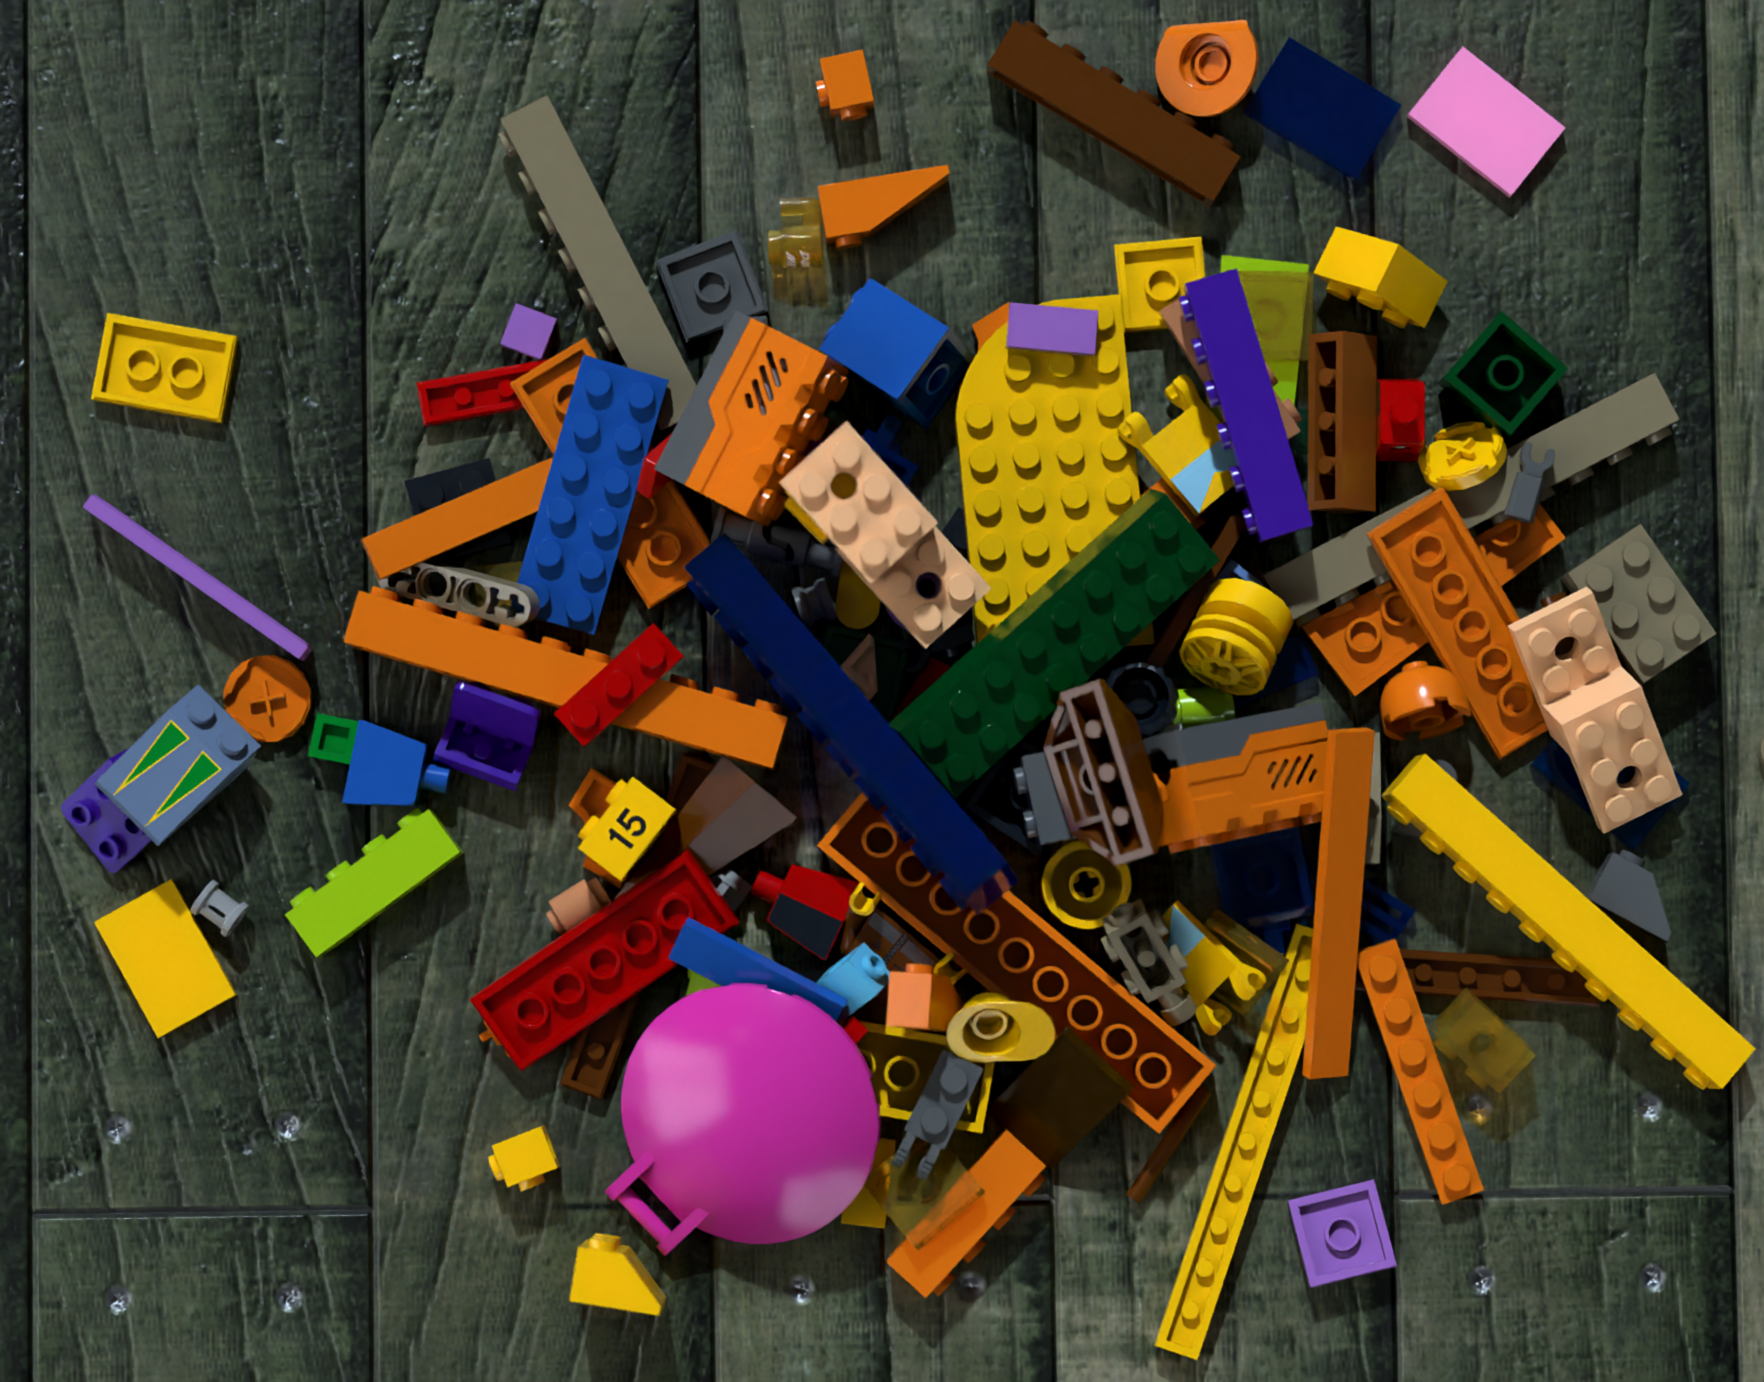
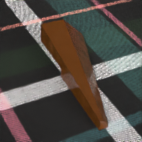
M723 755L615 898L687 849L691 851L705 873L711 878L729 867L728 863L750 849L756 850L764 845L766 839L785 827L790 828L794 826L799 819Z

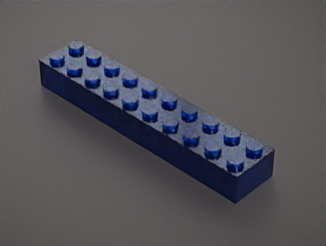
M723 533L684 566L692 578L686 585L711 616L716 611H719L714 618L738 648L744 643L747 644L741 650L749 658L753 666L765 680L772 675L774 676L769 683L777 691V694L793 713L799 708L802 709L797 716L820 745L827 740L830 742L825 749L849 778L855 773L858 775L853 781L870 804L877 811L883 806L887 809L882 813V816L905 844L913 839L915 844L910 849L933 877L941 872L944 877L939 883L962 911L969 906L978 916L1018 882L1017 877L1006 860L726 533Z

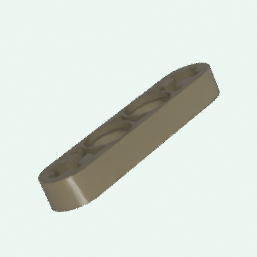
M432 559L401 571L410 575L418 573L416 579L407 578L398 581L396 574L380 581L377 578L379 585L383 589L398 593V596L412 600L420 599L439 605L441 608L468 613L484 620L513 627L533 621L540 609V601L537 594L532 588L524 584ZM433 572L442 574L446 579L447 589L442 596L434 594L430 589L429 578ZM472 583L482 585L486 591V601L482 607L474 605L469 599L468 590ZM518 598V603L524 606V612L516 614V608L507 604L497 606L499 599L506 601Z

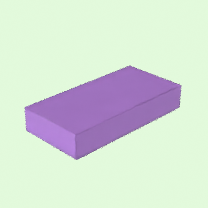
M1010 302L1005 348L1094 356L1098 310Z

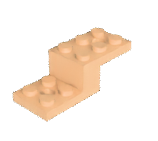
M848 422L843 423L779 482L836 546L835 551L923 648L926 649L992 589L935 526L938 522ZM841 472L851 475L856 484L855 492L847 499H839L831 491L830 485L833 477ZM931 572L938 577L940 589L934 597L926 599L917 593L916 581L921 574Z
M1588 587L1508 625L1509 632L1551 737L1569 754L1596 825L1603 834L1683 795L1643 689L1621 667L1595 596ZM1565 637L1574 638L1573 647L1568 653L1555 655V647L1561 639ZM1635 766L1633 778L1627 783L1617 784L1619 772L1625 767Z

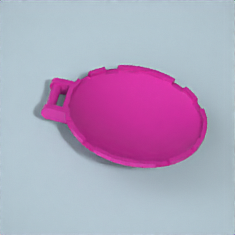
M731 983L729 986L714 987L707 990L705 988L687 995L668 1007L648 1026L636 1043L629 1058L622 1085L621 1113L625 1138L634 1163L604 1193L612 1201L617 1199L659 1243L656 1248L664 1256L696 1227L719 1238L748 1244L781 1243L813 1233L829 1224L849 1206L865 1185L872 1171L877 1142L880 1140L881 1117L880 1104H876L874 1090L870 1081L872 1078L871 1071L858 1047L844 1029L819 1007L798 995L793 994L790 996L768 989L767 985L753 983ZM638 1177L681 1221L674 1230L671 1231L629 1187Z

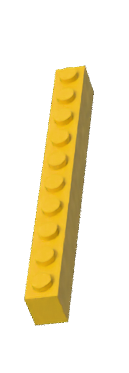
M1428 755L1415 756L1381 795L1389 803L1386 809L1395 819L1404 825H1408L1410 822L1423 833L1420 836V840L1430 850L1439 855L1444 852L1455 862L1453 869L1460 877L1470 884H1474L1477 881L1489 892L1486 895V899L1495 908L1505 914L1508 911L1514 914L1521 921L1519 928L1524 934L1537 943L1543 940L1555 951L1552 954V958L1560 966L1569 972L1578 971L1588 980L1585 983V987L1595 997L1603 1002L1609 999L1620 1009L1617 1014L1619 1018L1636 1031H1639L1640 1028L1653 1038V1041L1650 1043L1651 1046L1668 1060L1675 1058L1686 1068L1683 1072L1684 1076L1695 1086L1702 1090L1706 1087L1709 1089H1723L1756 1049Z

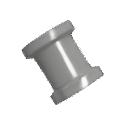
M212 880L197 897L190 912L194 915L202 914L220 927V934L227 937L240 923L249 905L245 902L240 904L219 889L218 882Z

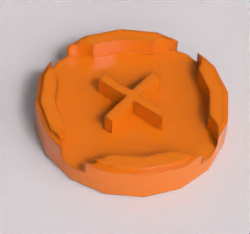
M276 655L257 656L242 662L230 674L223 690L226 712L260 743L279 742L293 736L306 723L312 708V689L306 675L293 662Z

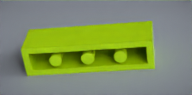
M419 808L413 810L397 823L401 828L397 833L388 839L383 834L379 835L361 849L365 856L352 866L347 860L342 862L325 875L329 880L326 885L316 892L312 887H309L290 901L293 909L285 915L316 958H322L464 853L433 810L428 809L424 813Z

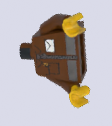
M859 883L849 899L850 905L840 930L838 950L842 957H845L865 942L872 952L878 954L883 959L889 972H906V964L933 966V974L949 977L953 985L966 974V968L956 972L950 967L949 961L955 956L953 953H948L945 956L943 952L880 901L882 898L880 892L877 893L874 899L867 898L862 893L865 883ZM889 981L878 995L875 996L886 1006L888 1003ZM866 1004L861 1006L855 1012L859 1013Z

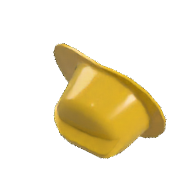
M984 992L968 1000L964 1007L953 1016L948 1024L946 1037L950 1049L960 1058L970 1062L1025 1061L1036 1059L1045 1054L1054 1043L1056 1030L1052 1019L1044 1010L1030 1003L1010 1001L1006 996L996 992Z

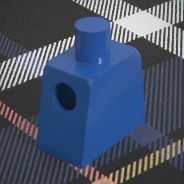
M359 720L342 802L350 805L418 807L422 789L447 793L451 768L427 763L430 751L429 745L370 722Z

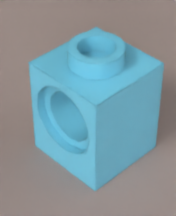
M863 942L831 966L816 983L848 999L838 1018L840 1021H843L878 995L888 983L890 972L883 959L878 954L872 952L866 943Z

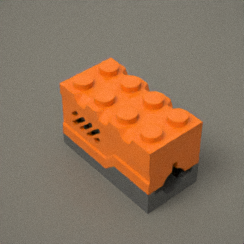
M735 310L654 469L737 513L769 527L772 520L776 521L782 515L785 509L784 503L787 501V497L782 495L784 488L779 482L806 458L803 456V452L809 441L817 442L823 435L828 424V418L823 416V413L830 400L838 402L843 396L848 385L846 375L849 369L827 355Z
M1322 702L1175 730L1143 739L1163 803L1158 847L1168 845L1171 854L1321 822L1328 729Z

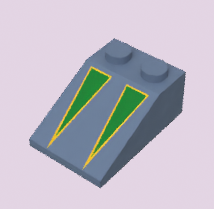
M198 684L167 710L96 781L95 785L159 846L244 772L259 751L261 745Z

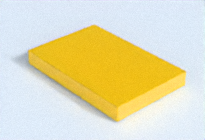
M107 313L91 399L98 402L223 424L239 338L229 334Z
M174 879L168 880L94 922L157 1038L165 1036L237 995L196 918L190 912V908Z

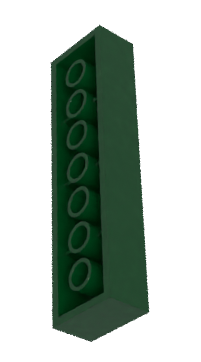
M1153 489L1148 490L889 722L887 726L939 787L957 798L1058 707L1057 701L1061 692L1084 684L1220 561L1219 557L1166 493Z

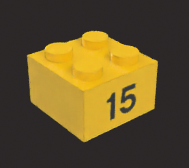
M634 777L628 783L621 779L614 786L605 799L610 804V807L601 818L593 815L578 834V837L583 840L578 849L622 882L628 880L679 813Z

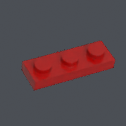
M653 623L563 704L554 715L586 747L680 662L684 656Z

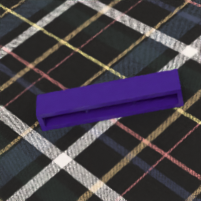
M1237 268L1185 283L1183 288L1185 295L1178 297L1185 322L1193 321L1198 338L1191 339L1192 348L1198 365L1206 363L1211 380L1204 382V387L1210 407L1219 406L1223 423L1217 424L1216 427L1223 450L1231 448L1236 466L1229 467L1236 493L1244 491L1249 508L1242 510V515L1249 536L1257 534L1258 541L1261 543L1311 528L1313 522Z

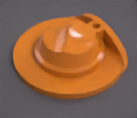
M1246 20L1171 26L1164 32V37L1161 39L1156 54L1155 73L1158 86L1166 100L1173 107L1188 115L1212 117L1227 112L1235 107L1252 87L1259 61L1257 43Z

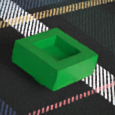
M317 713L308 756L350 765L359 721Z

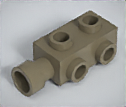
M1141 898L1133 903H1124L1117 906L1107 917L1102 919L1107 935L1101 938V941L1113 962L1122 959L1127 970L1123 971L1121 975L1132 995L1136 996L1142 993L1147 1003L1157 999V1010L1169 1026L1184 1023L1195 1014L1197 1006L1189 992L1180 987L1187 983L1183 970L1189 967L1183 953L1177 944L1169 947L1163 936L1168 934L1169 931L1157 909L1149 913Z

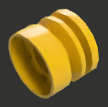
M1237 578L1219 579L1210 584L1196 614L1197 619L1193 620L1179 650L1181 661L1194 677L1207 686L1233 695H1253L1263 690L1277 660L1276 655L1280 653L1293 625L1292 614L1284 601L1265 587Z

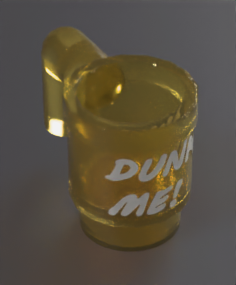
M814 197L780 198L781 216L803 215V225L781 226V230H768L769 265H782L783 268H821L823 261L819 201Z

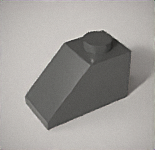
M1624 849L1621 850L1619 855L1614 852L1607 853L1584 896L1605 913L1659 942H1667L1671 935L1670 927L1654 875L1643 868L1646 861Z

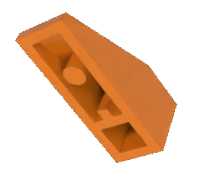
M948 164L818 186L826 243H836L837 249H847L862 245L863 238L871 237L949 180Z
M906 964V972L890 971L886 1026L947 1034L948 1024L951 1019L964 1007V1003L949 977L933 974V966Z

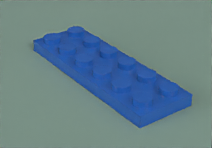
M583 355L517 583L532 588L537 594L540 601L537 619L595 635L637 491L643 459L649 450L669 379ZM518 598L512 599L510 606L515 607L517 613L524 612V606L518 603Z

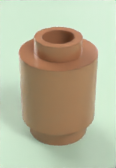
M597 877L592 878L588 882L583 879L549 900L552 910L547 912L546 915L557 933L562 935L612 900Z

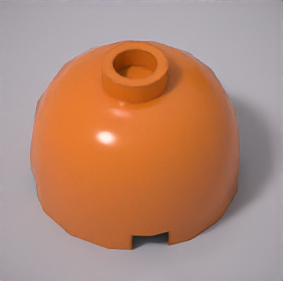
M1415 661L1404 665L1402 672L1397 673L1385 685L1379 703L1383 731L1387 737L1395 740L1406 741L1404 733L1421 731L1419 740L1440 736L1461 727L1464 724L1463 715L1469 718L1471 715L1468 698L1460 681L1452 672L1438 666H1430L1425 661Z

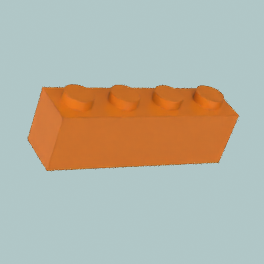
M1005 1128L891 1253L886 1262L923 1297L927 1298L932 1291L937 1296L941 1295L956 1278L950 1271L963 1258L967 1263H970L986 1245L980 1238L993 1225L997 1230H1000L1013 1216L1016 1210L1010 1205L1023 1192L1027 1197H1030L1043 1183L1046 1177L1040 1172L1046 1165Z

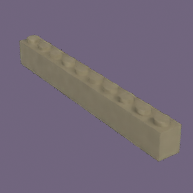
M1653 373L1508 448L1504 464L1496 474L1483 483L1468 489L1446 491L1471 536L1474 537L1478 535L1474 528L1475 526L1490 520L1494 527L1509 519L1504 516L1516 472H1522L1523 470L1519 454L1527 442L1532 443L1530 458L1535 463H1542L1548 449L1555 450L1553 464L1542 474V478L1546 480L1540 502L1555 495L1552 487L1567 479L1570 485L1573 486L1594 475L1591 466L1605 459L1612 466L1633 455L1630 446L1645 439L1650 446L1672 434L1669 426L1680 419L1659 379ZM1433 487L1263 575L1260 578L1261 582L1266 585L1265 588L1284 601L1291 611L1293 621H1295L1299 628L1322 616L1318 609L1319 607L1331 601H1334L1336 606L1339 607L1359 597L1360 593L1357 588L1373 580L1375 586L1378 587L1392 580L1365 533L1437 489Z

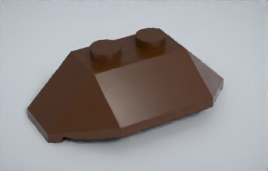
M1103 679L1061 692L1057 701L1058 707L1052 718L1043 748L1070 833L1092 850L1106 857V860L1114 866L1158 853L1163 803L1135 716Z

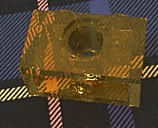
M1467 987L1430 1025L1437 1037L1433 1044L1450 1060H1453L1456 1056L1461 1058L1469 1066L1465 1073L1483 1090L1490 1085L1500 1094L1536 1056L1532 1047ZM1480 1034L1491 1037V1043L1485 1051L1475 1053L1469 1050V1043L1473 1037Z

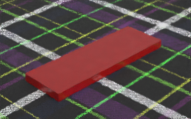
M687 849L473 995L470 1001L522 1072L679 965L668 957L688 917L722 935L738 925L739 919L691 851Z

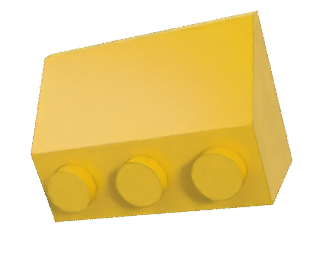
M595 1233L590 1240L586 1239L578 1247L569 1301L652 1315L661 1314L667 1297L632 1248L620 1245L621 1237Z

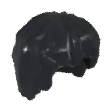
M1133 661L1111 671L1105 682L1135 716L1142 739L1159 734L1176 718L1178 713L1177 691L1173 681L1167 676L1166 671L1162 667L1150 666L1145 662L1135 663Z

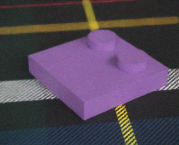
M1374 1179L1288 1200L1287 1204L1310 1289L1397 1266Z

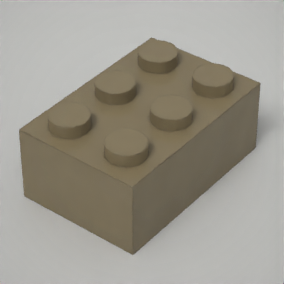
M1641 524L1632 528L1560 577L1571 594L1585 587H1588L1593 592L1621 667L1639 684L1645 683L1717 634Z

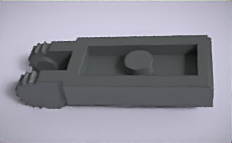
M944 1049L942 1050L904 1128L906 1134L895 1154L892 1165L901 1168L902 1164L906 1163L911 1153L910 1148L917 1136L931 1143L927 1155L922 1158L917 1169V1177L926 1181L940 1150H945L983 1068Z

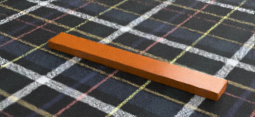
M1367 727L1328 730L1302 1075L1308 1079L1348 1076L1375 737V731Z

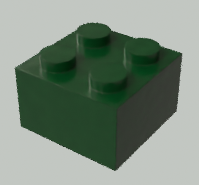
M1501 311L1437 384L1481 422H1484L1488 428L1492 429L1494 426L1499 429L1503 440H1506L1569 368Z

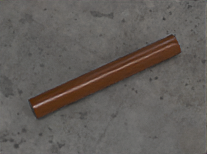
M1200 1085L1190 1096L1126 1193L1128 1197L1139 1204L1142 1203L1213 1093Z

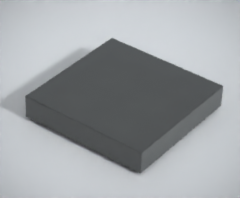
M738 230L655 260L687 344L722 331L723 317H732L735 310L750 317H758L769 313Z

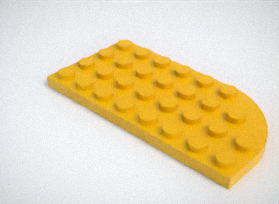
M1120 294L1059 299L1038 304L1098 310L1094 356L1005 348L1006 322L984 343L965 373L955 406V431L968 563L992 588L973 605L976 645L1140 499L1136 450L1134 446L1126 442L1119 435L1117 430L1118 426L1132 414ZM1153 622L1124 648L1154 645Z

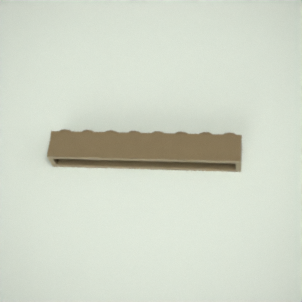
M548 95L501 118L500 120L505 131L498 135L509 157L511 158L518 154L525 170L518 174L529 196L538 193L545 208L538 211L549 235L558 232L565 247L558 250L569 274L578 271L585 286L579 288L578 291L589 313L598 310L605 325L599 327L598 330L609 352L616 348L618 349L625 362L621 366L669 379L656 422V426L663 436L675 429L697 385Z

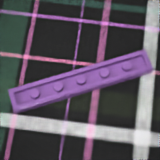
M91 494L84 504L83 508L301 661L305 662L313 651L309 643L101 497Z

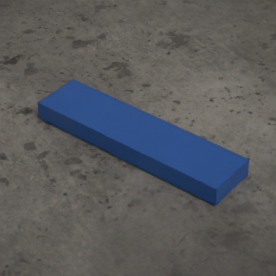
M690 917L684 923L668 957L670 960L721 986H729L731 983H753L767 985L768 989L790 996L793 994L798 995L819 1007L836 1022L848 1000Z

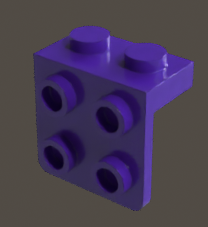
M458 681L453 690L450 717L434 752L433 761L516 791L534 749L540 711L525 699L504 697L492 692L489 687L482 683Z
M128 749L109 758L61 805L63 815L111 873L122 870L152 842L95 785L96 781Z

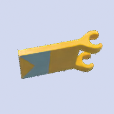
M1182 374L1165 389V396L1171 403L1185 412L1155 436H1153L1146 419L1139 412L1130 414L1118 426L1117 430L1126 442L1140 450L1191 512L1197 516L1234 486L1229 467L1236 466L1231 448L1227 450L1222 448L1216 427L1221 422L1200 399L1193 381L1187 375Z
M1177 900L1162 916L1169 931L1163 937L1169 947L1177 944L1183 953L1189 967L1183 970L1187 983L1180 987L1187 990L1197 1006L1195 1014L1203 1031L1213 1036L1231 1019L1232 1014L1225 1005L1208 999V997L1229 976L1236 994L1243 1000H1250L1256 994V990H1260L1265 985L1266 977L1260 970L1241 963Z

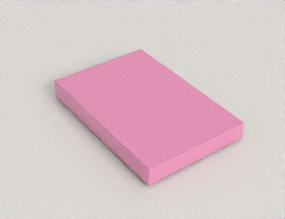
M1463 46L1407 115L1410 120L1509 198L1566 128Z

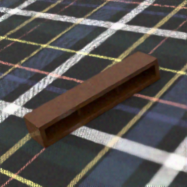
M1014 20L987 64L986 73L1211 208L1241 157L1234 153L1236 149L1234 144L1217 134L1210 138L1196 130L1199 126L1198 123L1181 112L1177 111L1173 116L1159 107L1161 101L1151 93L1143 89H1138L1137 93L1125 87L1122 85L1124 79L1111 69L1101 66L1097 70L1084 62L1086 56L1073 46L1064 43L1062 47H1059L1047 40L1046 38L1049 34L1040 26L1030 21H1026L1023 25Z

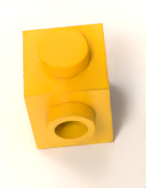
M545 1125L492 1145L494 1154L488 1156L496 1180L504 1179L507 1187L518 1184L520 1191L546 1182L543 1173L560 1167Z

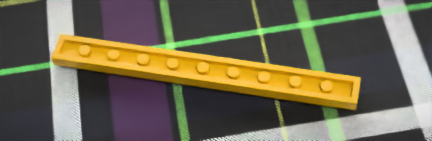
M1295 924L1154 1343L1157 1347L1198 1360L1305 1041L1313 929L1300 924Z

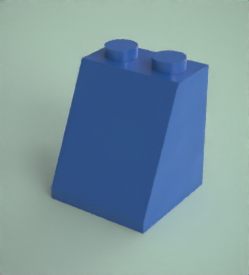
M872 278L867 281L863 288L855 292L851 298L849 308L838 323L828 329L824 342L819 348L823 354L849 369L847 374L925 430L928 429L964 379L965 373L975 357L949 327Z

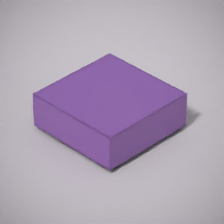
M516 303L500 345L534 359L543 360L558 320Z

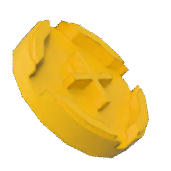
M1477 421L1457 423L1442 429L1434 435L1435 442L1429 447L1426 444L1424 445L1418 458V464L1426 483L1435 489L1440 487L1446 491L1468 489L1483 483L1497 473L1505 462L1507 448L1499 429L1493 426L1492 429L1486 428L1484 422Z

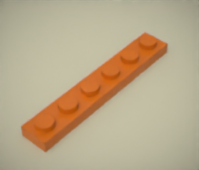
M1393 938L1359 950L1357 968L1440 1203L1444 1205L1484 1191L1396 939Z

